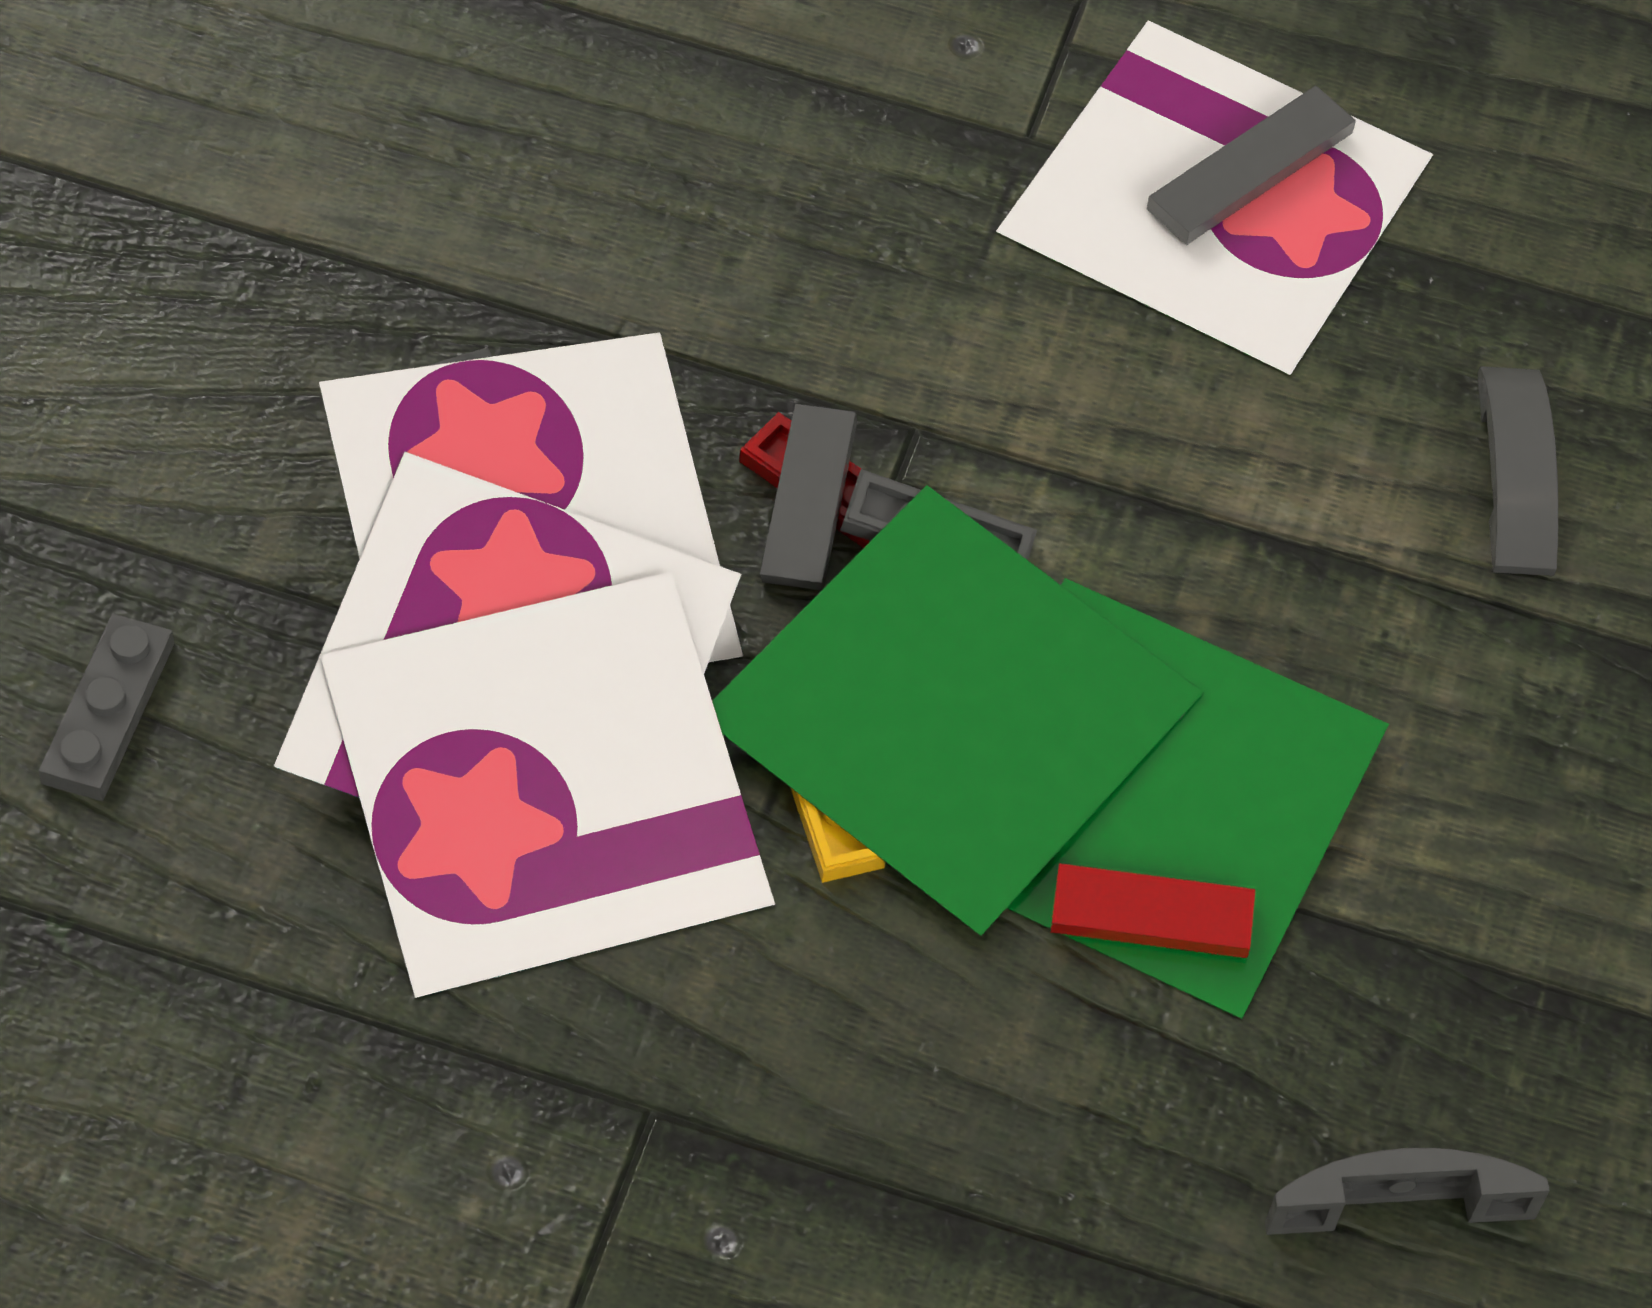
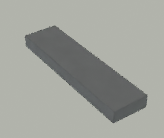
M1315 85L1151 194L1148 198L1146 209L1185 245H1188L1351 135L1356 120Z

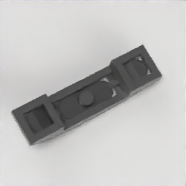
M1480 366L1478 384L1481 422H1487L1494 504L1489 520L1493 573L1554 576L1557 569L1558 475L1552 412L1543 376L1540 370Z
M1441 1148L1380 1150L1334 1161L1314 1169L1275 1193L1265 1220L1267 1235L1334 1231L1344 1205L1464 1198L1468 1223L1536 1219L1550 1190L1546 1177L1511 1162L1479 1153Z

